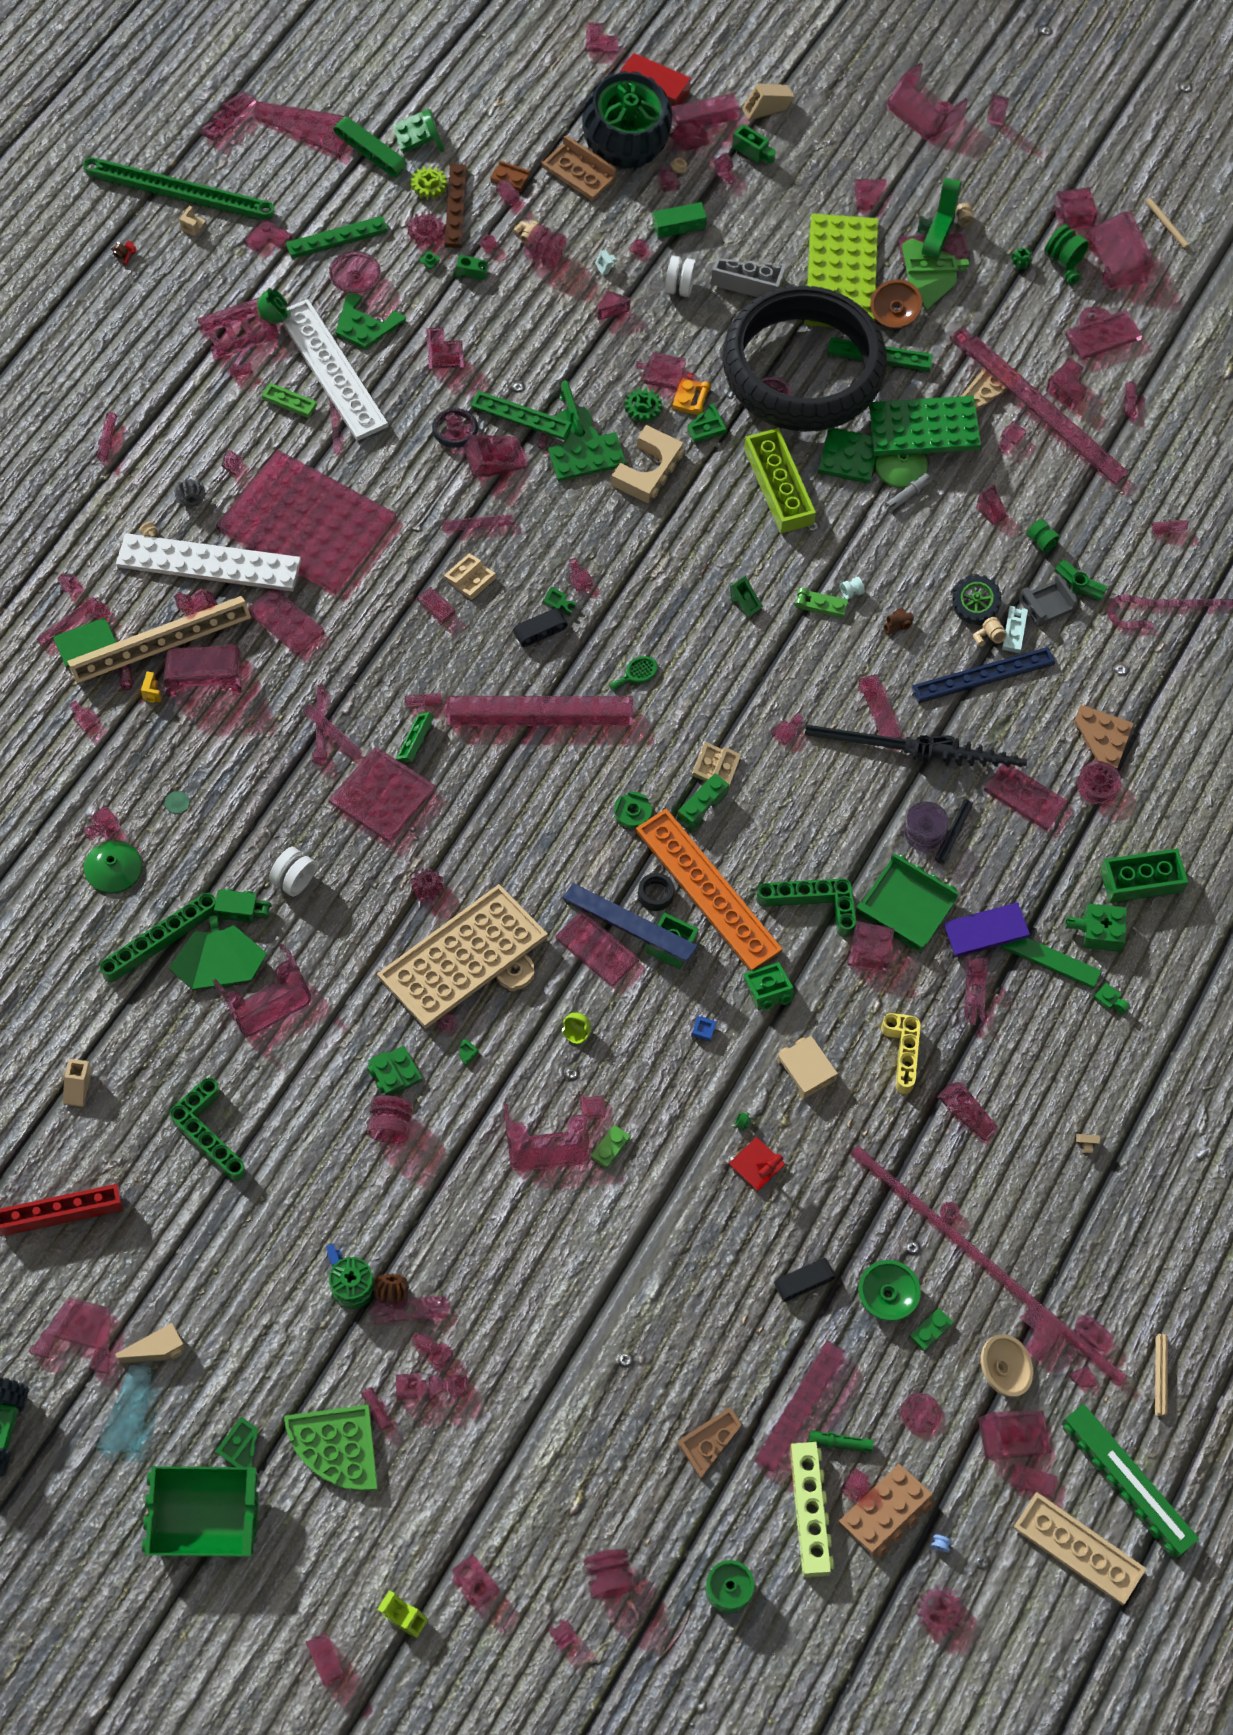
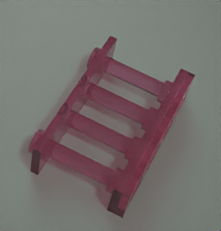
M258 298L197 318L201 334L208 332L214 344L211 347L214 360L279 338L277 325L269 326L268 322L259 317L257 309ZM257 316L263 329L253 332L247 320L248 318ZM241 321L247 335L237 338L231 324ZM224 327L230 340L220 343L215 332L216 329Z

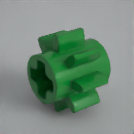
M1017 248L1016 253L1012 252V265H1015L1018 269H1027V265L1032 263V252H1029L1026 248Z

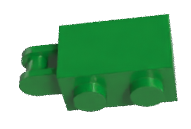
M742 124L733 133L732 148L756 163H759L761 160L769 164L775 162L776 150L769 146V139L745 124Z
M218 889L214 913L218 919L254 923L255 917H270L269 909L272 907V904L267 901L258 900L257 894L250 891L236 892L232 889Z

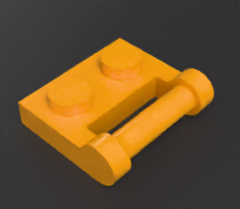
M681 378L672 409L699 415L704 411L703 405L707 393L710 392L711 384L709 382L701 383ZM696 390L701 391L697 404L692 406Z

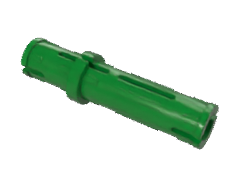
M810 1430L808 1442H817V1445L827 1446V1449H832L833 1447L872 1453L874 1444L873 1439L843 1436L830 1431L829 1433H822Z

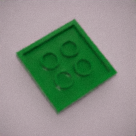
M838 428L828 429L818 473L870 484L876 459L873 452L872 435Z

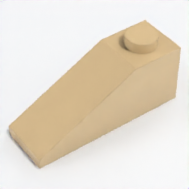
M170 1323L115 1355L119 1363L162 1361L178 1358L186 1349L173 1324Z

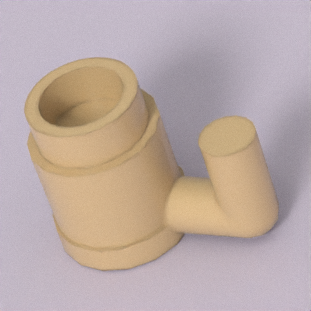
M522 221L513 229V233L516 235L522 231L520 240L526 246H530L544 234L543 227L536 221H531L530 223Z
M996 617L987 619L983 623L982 629L973 634L974 640L980 647L985 644L982 637L986 634L995 643L1003 642L1007 636L1004 627Z

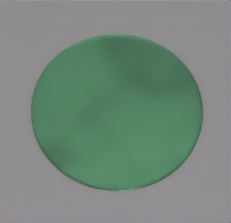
M181 791L172 792L165 798V807L172 813L183 812L189 805V798Z

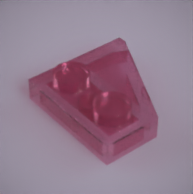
M855 179L856 210H873L883 188L886 187L887 179Z

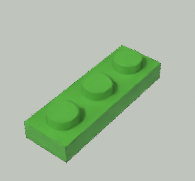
M269 383L262 394V400L306 418H310L317 407V401Z

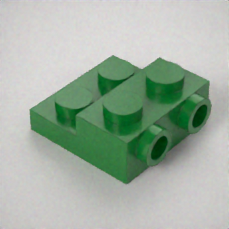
M779 962L743 973V979L757 1010H770L773 1005L779 1003L788 1004L794 999V988Z
M405 1046L388 1054L385 1051L368 1060L369 1066H367V1070L371 1077L375 1076L377 1089L380 1094L384 1093L386 1098L423 1081Z

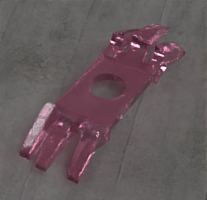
M979 955L975 956L973 972H971V956H967L963 1016L964 1019H968V1009L970 1006L972 1025L976 1024L978 1007L980 1008V1020L985 1021V988L988 958L984 959L982 973H979ZM974 985L980 987L981 993L978 995L972 994L970 987Z
M443 1296L405 1299V1301H399V1303L382 1302L380 1300L374 1302V1307H383L370 1310V1315L390 1314V1316L387 1315L375 1319V1325L401 1320L447 1319V1314L430 1313V1311L451 1309V1305L432 1303L446 1301V1297ZM407 1304H414L416 1312L408 1315L404 1312V1307Z

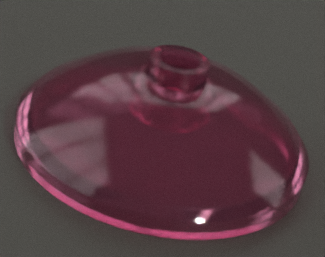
M352 251L343 253L332 261L329 268V276L331 282L338 289L348 293H362L372 289L379 282L381 269L378 261L371 255Z

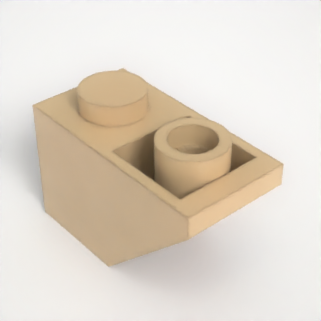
M68 1060L64 1076V1105L84 1107L92 1074L89 1061Z

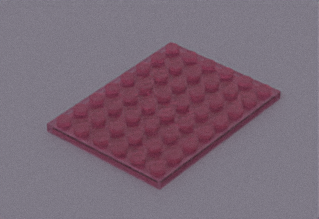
M277 450L219 520L216 528L256 551L300 557L301 564L298 574L337 594L395 520L396 513L284 452Z

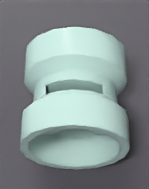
M859 577L853 578L850 582L845 581L840 584L841 592L845 599H851L854 595L859 596L865 592L863 582Z

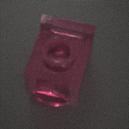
M421 1373L396 1374L397 1401H401V1399H422V1393H426V1380H422ZM415 1386V1390L408 1391V1387Z
M854 1468L842 1492L859 1502L871 1485L867 1482L869 1476Z

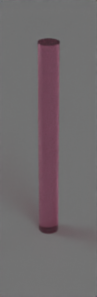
M329 398L334 453H341L338 413L335 405Z

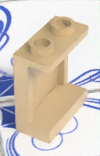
M812 1036L799 1039L794 1046L790 1048L785 1047L778 1054V1064L782 1063L798 1086V1094L802 1100L836 1081L838 1073Z

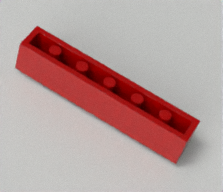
M118 1184L0 1208V1236H8L124 1211L121 1191Z

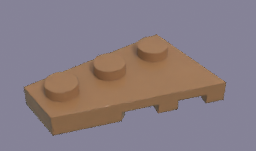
M731 1407L677 1441L699 1478L703 1476L742 1425Z

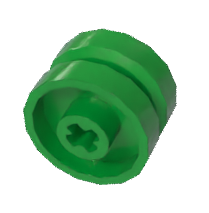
M721 1561L708 1574L705 1586L708 1602L721 1613L734 1614L746 1608L752 1598L755 1586L753 1575L749 1568L739 1561ZM726 1584H727L728 1586H729L730 1584L733 1585V1586H734L733 1589H728V1588L726 1587Z

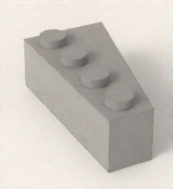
M717 258L712 269L710 285L760 297L765 293L781 288L787 264L781 263L780 266H776L770 262H765V265L755 264V261L740 263L739 260Z

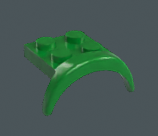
M430 109L393 124L402 153L431 140L435 141L441 152L445 151L433 118L434 114Z

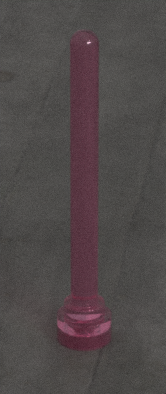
M318 684L316 749L312 753V762L318 765L327 762V753L324 750L323 684Z

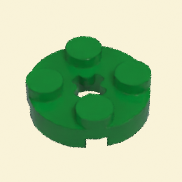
M628 792L627 795L620 796L614 806L615 820L626 828L636 829V827L649 820L652 816V806L648 798L639 792ZM635 807L637 813L632 814L628 809Z

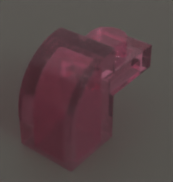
M202 588L191 597L181 592L174 596L177 608L184 613L185 617L218 605L213 594Z

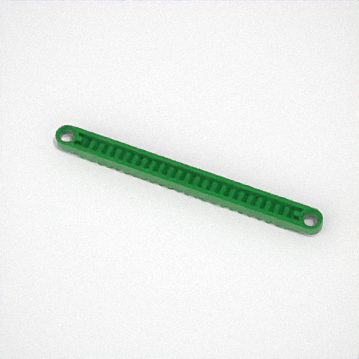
M90 157L83 162L84 171L87 175L100 178L104 182L108 180L109 183L114 182L116 185L120 183L122 186L127 185L128 188L132 186L135 190L139 188L141 191L146 190L147 193L152 191L153 194L158 193L160 196L164 194L167 198L171 196L172 199H175L176 197L179 201L183 199L185 202L190 201L192 204L195 202L199 206L203 204L204 207L209 206L211 209L215 207L217 210L222 209L223 212L227 210L231 214L234 212L236 215L241 214L243 217L247 215L250 219L255 217L269 220L275 215L274 205L269 201ZM89 165H96L94 169L88 168ZM268 208L270 212L264 213L262 210Z

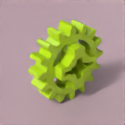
M429 166V169L423 167L422 171L417 169V174H412L411 189L415 195L420 194V198L425 196L426 200L429 197L435 199L436 195L441 197V192L445 193V188H447L446 175H443V171L438 172L437 167L432 170L431 166Z

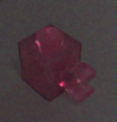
M104 806L90 817L93 825L86 827L84 832L90 841L98 834L106 840L121 828L117 817Z

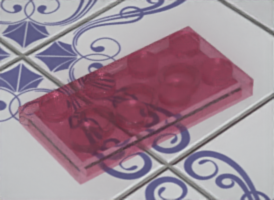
M270 589L248 607L250 615L298 656L325 634V630L277 589Z

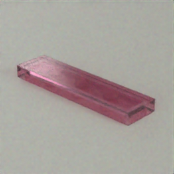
M877 674L860 678V687L880 736L901 739V733Z

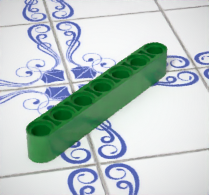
M210 893L200 895L104 959L100 964L103 978L108 982L117 981L208 920L210 916H214L216 902L214 895ZM207 903H212L209 907L204 906ZM190 914H196L192 918L188 917ZM173 925H180L178 928H172ZM159 935L163 936L161 939H155ZM142 946L147 947L145 950H139ZM130 957V960L122 961L124 958ZM109 968H114L112 972H106Z

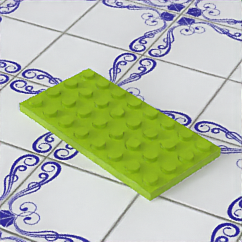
M811 213L807 286L830 289L852 299L865 309L873 320L875 318L872 315L870 304L872 295L876 290L878 218ZM805 320V325L832 327L821 322Z

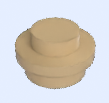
M675 158L671 162V168L675 173H685L687 163L682 158Z

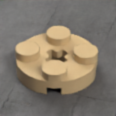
M525 954L497 975L496 979L500 985L511 992L528 986L534 979V964L530 957ZM512 968H514L515 970L518 968L520 969L517 974L511 973Z

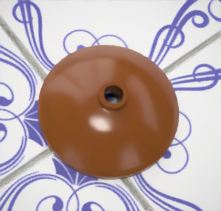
M901 279L889 280L881 284L874 291L870 304L871 312L875 320L884 327L892 329L904 328L912 324L920 315L922 297L917 287L912 283ZM896 307L900 308L898 311L894 310Z

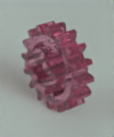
M421 212V216L415 214V219L410 218L408 235H410L411 240L415 239V244L421 242L422 246L425 243L431 246V242L436 244L437 239H442L444 223L441 222V218H437L436 214L431 216L430 212L427 215Z
M935 1586L934 1592L931 1589H927V1596L922 1594L920 1599L923 1602H918L917 1607L921 1609L917 1612V1616L923 1617L920 1624L926 1623L928 1625L926 1631H929L931 1628L934 1629V1635H937L940 1630L943 1636H945L947 1629L953 1633L955 1631L954 1625L957 1627L961 1625L958 1619L964 1618V1614L960 1613V1611L965 1607L958 1604L961 1597L955 1598L954 1590L948 1593L946 1586L942 1591H940L938 1586ZM944 1597L947 1598L951 1603H948L946 1600H944ZM934 1598V1605L926 1608L928 1601ZM939 1606L941 1610H945L943 1615H941L940 1612H936V1609ZM954 1614L953 1620L948 1623V1615ZM930 1618H933L935 1621H937V1624L931 1621Z

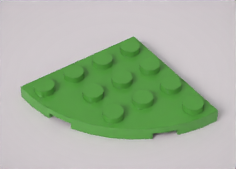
M369 1404L284 1416L288 1437L295 1452L314 1474L344 1489L378 1491Z

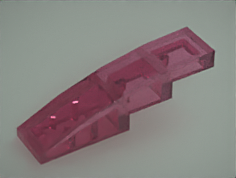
M243 91L225 102L223 109L212 116V122L201 128V134L215 141L230 130L255 104L256 98Z

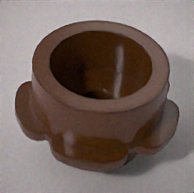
M116 243L111 248L113 255L118 259L125 258L128 251L124 245Z

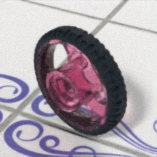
M449 408L441 411L435 417L432 424V432L435 439L443 446L461 448L469 445L476 438L478 424L476 418L467 410ZM461 417L466 418L470 424L464 425ZM442 420H445L446 432L440 434L438 430L439 424ZM464 433L469 434L465 438L461 439L464 436Z

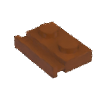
M500 160L499 165L496 166L490 177V182L521 193L528 177H530V170Z

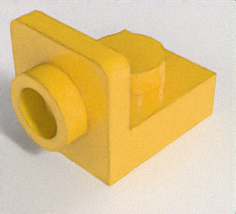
M146 672L141 688L142 698L150 703H161V693L157 690L158 681L155 679L153 672Z

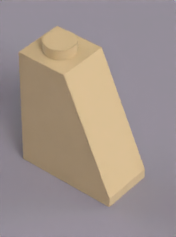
M756 83L742 109L748 120H754L788 109L795 96L788 85Z

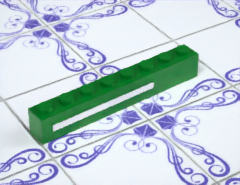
M1084 1403L1063 1420L1061 1424L1063 1425L1064 1432L1069 1437L1075 1439L1077 1447L1082 1453H1087L1092 1459V1465L1098 1471L1101 1470L1108 1484L1120 1492L1121 1499L1127 1505L1130 1504L1136 1517L1149 1526L1152 1536L1160 1539L1164 1544L1165 1551L1170 1556H1174L1177 1559L1200 1539Z

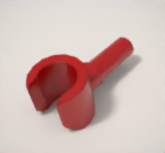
M130 241L125 243L128 251L123 261L124 265H127L131 254H135L137 251L135 244Z

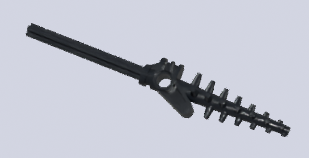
M806 725L805 728L806 736L904 750V753H911L913 760L918 758L921 761L927 760V762H930L933 756L943 757L946 766H949L951 758H955L958 766L962 765L963 759H966L970 766H973L975 761H979L983 767L986 766L987 762H992L995 767H998L999 763L1010 767V765L1027 766V759L1018 758V755L1007 756L1006 752L996 754L994 748L985 752L982 745H979L974 750L971 749V742L969 741L963 747H959V738L955 739L950 735H920L914 740L911 737L900 739Z

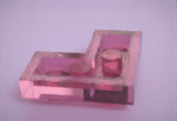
M586 23V52L618 53V36L602 35L603 23Z
M264 219L244 242L245 245L259 252L268 242L283 249L286 246V242L291 241L293 238L292 234Z
M1034 1302L1020 1318L1036 1331L1025 1345V1348L1031 1355L1041 1361L1066 1331V1328Z

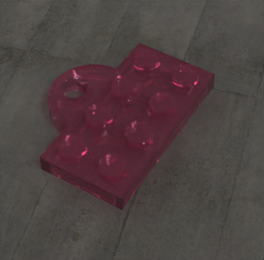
M1097 306L1085 308L1080 313L1078 326L1065 332L1066 338L1080 360L1130 344L1142 338L1141 332L1127 310L1111 315L1106 309ZM1088 314H1093L1095 317L1091 318Z

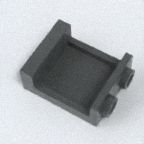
M1060 574L1055 576L1054 581L1030 591L1028 587L1022 589L1019 597L1020 602L1025 609H1028L1027 613L1037 627L1075 611L1077 605L1076 595L1070 591L1066 580L1062 579Z

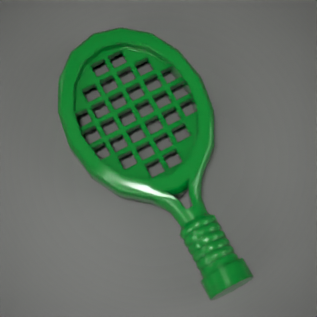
M642 656L635 658L627 665L625 676L610 683L609 686L612 691H615L626 682L636 684L648 682L655 677L658 664L652 657Z

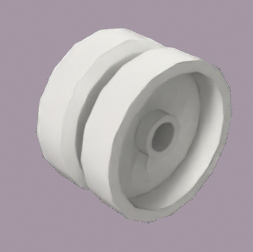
M671 256L666 274L665 293L674 295L677 292L678 285H680V296L690 297L696 268L695 259L687 258L682 268L681 257Z
M289 847L274 863L269 874V881L277 887H282L284 892L294 897L301 893L309 884L316 871L317 863L308 856L303 857V853L297 848Z

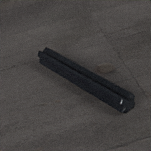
M963 800L936 855L935 860L937 862L945 863L972 808V801Z

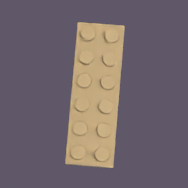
M1038 1492L1034 1494L1013 1527L1018 1533L1122 1606L1126 1603L1147 1569Z

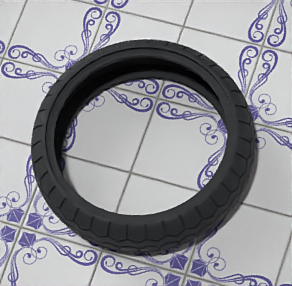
M789 286L757 297L739 312L730 325L725 337L723 368L733 394L754 416L779 428L812 432L843 425L856 418L868 408L883 384L887 368V353L883 336L876 322L855 301L843 294L830 289H823L822 287ZM788 320H812L832 326L851 339L862 355L865 370L852 385L841 392L820 398H800L778 392L763 383L749 367L744 350L755 335L773 324Z

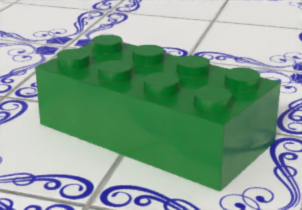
M1178 848L1104 859L1100 868L1109 903L1184 892L1188 884Z

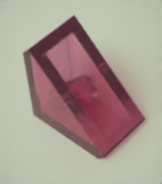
M606 290L597 307V320L629 312L630 298Z
M995 485L990 486L979 494L976 509L992 525L1007 517Z

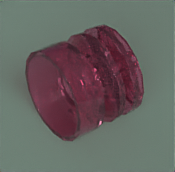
M537 224L527 239L524 256L535 262L540 260L542 265H547L548 268L553 269L557 266L564 253L567 237L562 233L559 234L557 231L551 232L550 228Z
M396 1096L374 1097L371 1101L370 1115L372 1117L368 1121L367 1135L374 1140L386 1143H402L407 1141L410 1131V1124L408 1122L412 1117L413 1104L406 1099Z
M626 1549L605 1550L584 1559V1567L590 1568L586 1570V1575L597 1577L588 1583L592 1599L611 1598L631 1592L636 1588L633 1573L622 1572V1570L631 1565L629 1560H625L629 1557Z

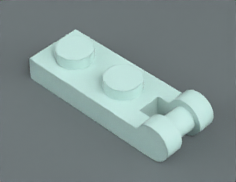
M1009 606L1005 629L1007 636L1003 641L1002 650L1015 653L1021 652L1028 609L1022 608L1020 610L1015 609L1014 606Z

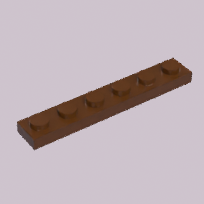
M450 164L445 248H462L466 164Z

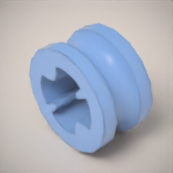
M934 1535L933 1539L935 1542L931 1544V1547L938 1551L949 1553V1545H952L953 1541L941 1535Z

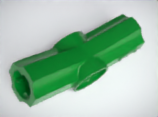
M1062 560L1054 569L1057 575L1060 574L1062 579L1066 580L1072 593L1076 595L1085 594L1099 601L1102 600L1108 586L1089 579L1086 573L1076 570L1067 560Z

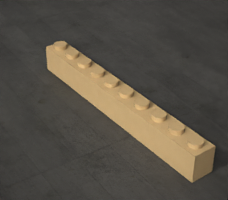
M239 596L68 660L67 662L76 683H80L250 619L251 615L246 601Z

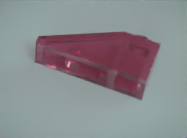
M962 1082L949 1083L938 1095V1098L947 1109L982 1140H986L998 1127Z

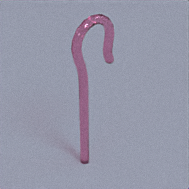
M1123 594L1111 599L1107 606V614L1112 623L1120 628L1133 629L1144 627L1153 629L1154 624L1149 621L1126 622L1120 620L1114 612L1116 604L1126 601L1156 607L1233 606V599H1146Z

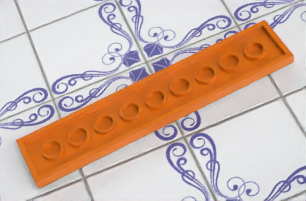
M667 808L636 827L637 834L749 971L758 969L782 952L781 946Z

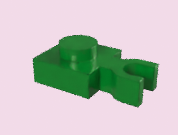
M552 586L542 604L551 609L561 608L570 616L572 610L568 609V606L575 609L577 605L573 601L565 600L567 595Z

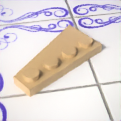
M990 361L961 396H974L976 411H978L1018 383L1019 377Z

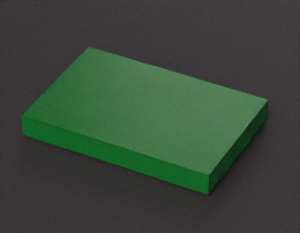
M105 617L53 636L66 669L70 668L68 660L116 643Z

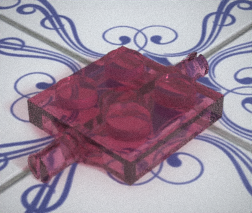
M652 352L651 358L647 363L637 361L635 366L636 369L645 370L643 380L644 384L678 390L680 381L683 378L691 380L694 378V373L684 371L686 359Z

